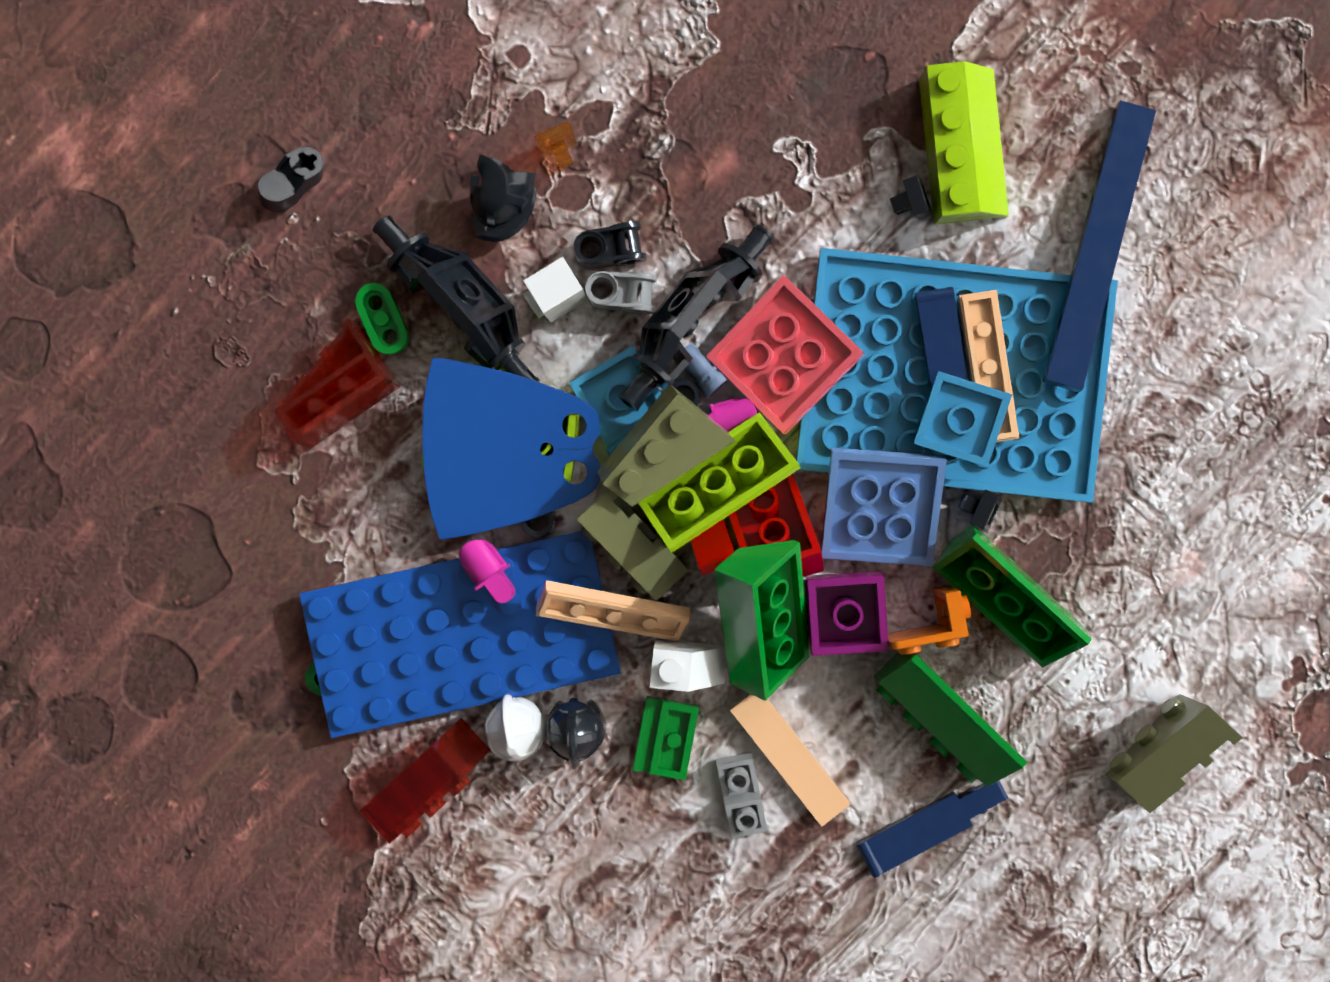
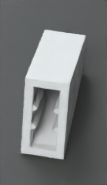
M655 639L649 688L689 692L724 684L727 664L725 646Z

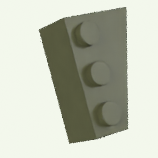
M668 385L597 470V473L603 485L629 505L634 506L729 446L735 440L721 425L672 385Z
M610 489L577 518L583 525L581 531L592 543L596 545L599 542L609 552L606 557L620 572L625 569L635 579L631 584L645 599L651 595L657 601L689 571L684 562L674 552L671 553L662 539L631 505Z
M1181 694L1178 697L1171 698L1162 706L1160 710L1161 715L1152 725L1144 726L1135 736L1136 742L1126 752L1123 751L1113 758L1110 763V770L1105 774L1137 805L1149 813L1187 783L1183 776L1199 763L1204 768L1213 763L1215 760L1210 754L1227 740L1235 745L1243 738L1210 706Z

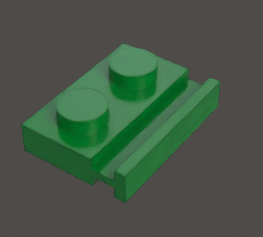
M647 696L633 771H643L652 775L686 781L699 705Z

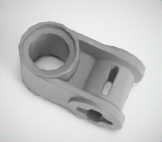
M595 272L586 281V297L588 302L597 309L615 310L632 314H654L655 308L651 306L653 283L657 282V276L642 272ZM598 282H606L612 287L613 291L610 297L601 300L593 296L591 292L593 286ZM638 286L641 287L640 301L637 300Z

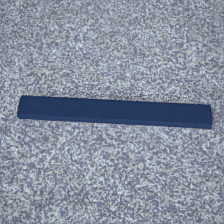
M1122 100L1116 105L1042 382L1075 392H1081L1084 388L1156 110Z

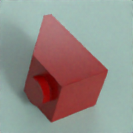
M724 520L719 521L691 540L701 576L715 572L714 569L734 553Z

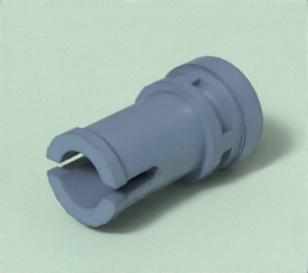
M692 342L685 347L693 358L685 369L697 381L696 385L708 399L723 387L729 379L716 366L713 367Z

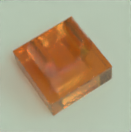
M569 121L534 135L543 158L554 154L559 169L573 164L568 148L577 145Z

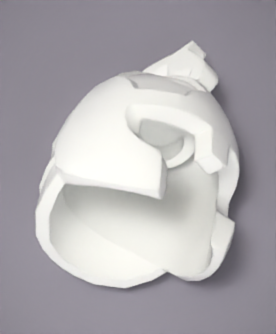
M506 694L502 701L494 706L486 718L484 731L487 744L491 751L503 760L514 762L525 760L533 755L537 749H540L546 733L545 716L532 701L523 697L512 698L511 695Z

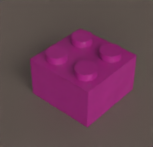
M880 571L809 575L805 577L809 643L813 656L889 651L884 575Z

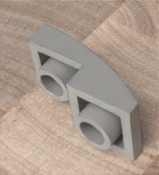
M752 752L716 759L731 839L768 832Z

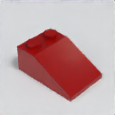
M791 474L729 515L738 548L795 540L800 543L803 577L824 571L822 551L794 474Z

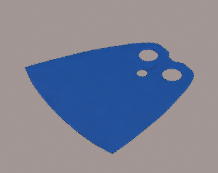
M433 357L425 389L422 440L428 501L440 540L524 522L575 503L591 494L600 483V477L597 473V470L600 468V462L593 454V444L600 434L597 411L590 404L572 394L523 376L474 364ZM573 413L581 415L586 421L585 432L575 438L566 435L562 428L564 418ZM547 442L553 446L554 450L551 455L545 456L541 453L540 447L543 443ZM570 461H580L587 469V477L580 484H571L564 478L563 469Z

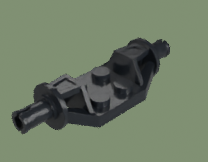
M391 215L384 216L374 225L372 231L394 253L387 262V268L392 273L397 272L413 294L426 289L430 298L437 301L451 317L453 323L468 335L469 339L464 350L483 367L513 373L537 382L540 381L518 357L526 343L521 338L519 339L515 307L466 253L429 243L430 238L425 232L409 238L393 220ZM426 259H429V260H431V261H434V262H436V264H433L432 262H430V261H428V260H426ZM498 330L505 346L502 351L493 335Z
M754 225L752 231L739 247L723 243L718 248V254L721 259L686 272L645 323L641 331L639 354L635 353L630 358L638 374L623 393L618 396L626 406L638 412L640 406L656 386L663 390L668 385H672L675 388L674 380L693 359L680 340L689 336L696 329L699 323L697 319L705 309L712 307L720 297L725 301H739L751 283L758 282L762 278V271L755 261L774 240L772 234L760 225ZM736 275H739L732 283L730 279Z

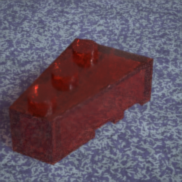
M347 318L341 325L343 329L329 347L325 346L319 353L321 357L309 373L301 376L274 411L292 441L308 449L313 448L400 388V385L378 351L373 347L363 328L350 318Z
M460 718L437 741L430 745L417 759L376 794L360 812L389 844L400 834L406 839L422 824L419 818L424 813L429 818L432 817L445 805L446 801L443 797L448 792L456 796L471 782L467 775L485 757L490 749L469 725Z

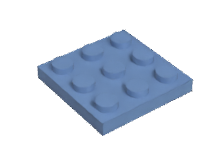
M831 448L821 540L822 558L933 566L947 462L945 456Z

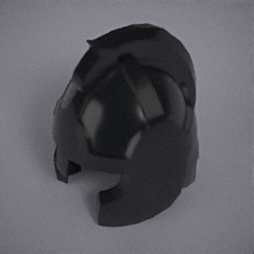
M480 155L477 169L482 177L481 187L478 186L480 176L471 175L470 201L475 212L471 222L477 231L475 235L477 238L491 242L504 241L517 234L526 225L532 214L536 201L537 189L534 184L537 174L526 171L514 172L513 169L503 162L489 156Z
M570 698L569 702L566 703L559 700L549 713L546 721L547 744L557 756L568 761L573 770L579 767L581 761L592 756L605 739L606 722L601 709L592 699L587 701V704L579 702L578 698Z

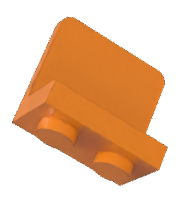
M948 585L933 587L939 624L888 633L889 648L898 650V653L903 655L920 652L921 645L936 643L937 648L958 645V638L969 636L966 619L971 618V609L967 596H961L960 590Z

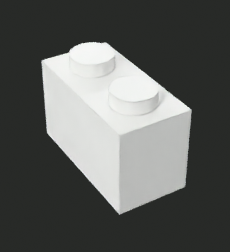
M563 256L523 280L529 289L523 293L528 304L538 318L545 315L550 323L588 301L581 285Z

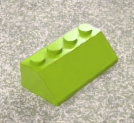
M966 61L927 65L919 78L934 225L1008 217L994 69Z
M760 412L728 432L735 442L638 503L671 553L801 469L799 463Z

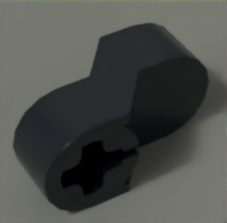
M300 147L286 154L277 167L262 176L258 182V194L261 205L269 211L281 212L297 204L304 193L317 185L323 178L324 164L321 154L311 147Z

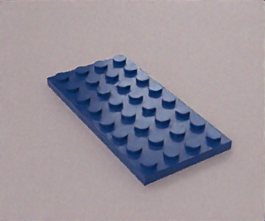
M582 531L497 549L507 565H511L504 573L516 589L515 596L506 603L497 602L485 586L476 590L477 586L463 569L459 558L299 593L331 738L501 701L506 694L514 698L621 674L612 629L536 616V605L546 580L603 591L593 543Z

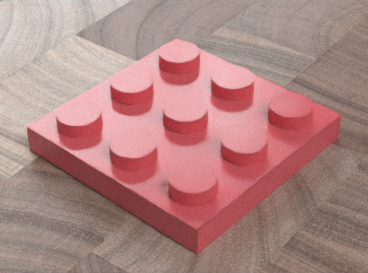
M783 275L706 357L786 435L865 353Z

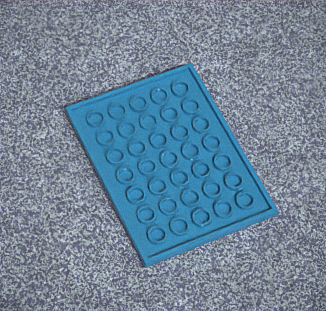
M820 248L814 304L865 355L800 420L796 461L801 467L799 470L829 473L831 448L944 455L947 459L944 487L985 491L986 489L998 493L1093 503L1118 280L1111 281L1084 388L1081 392H1075L1042 382L1071 275ZM953 287L969 381L957 297L959 295L997 290L1019 439L996 442L988 467L913 444L930 394L914 298L916 292Z

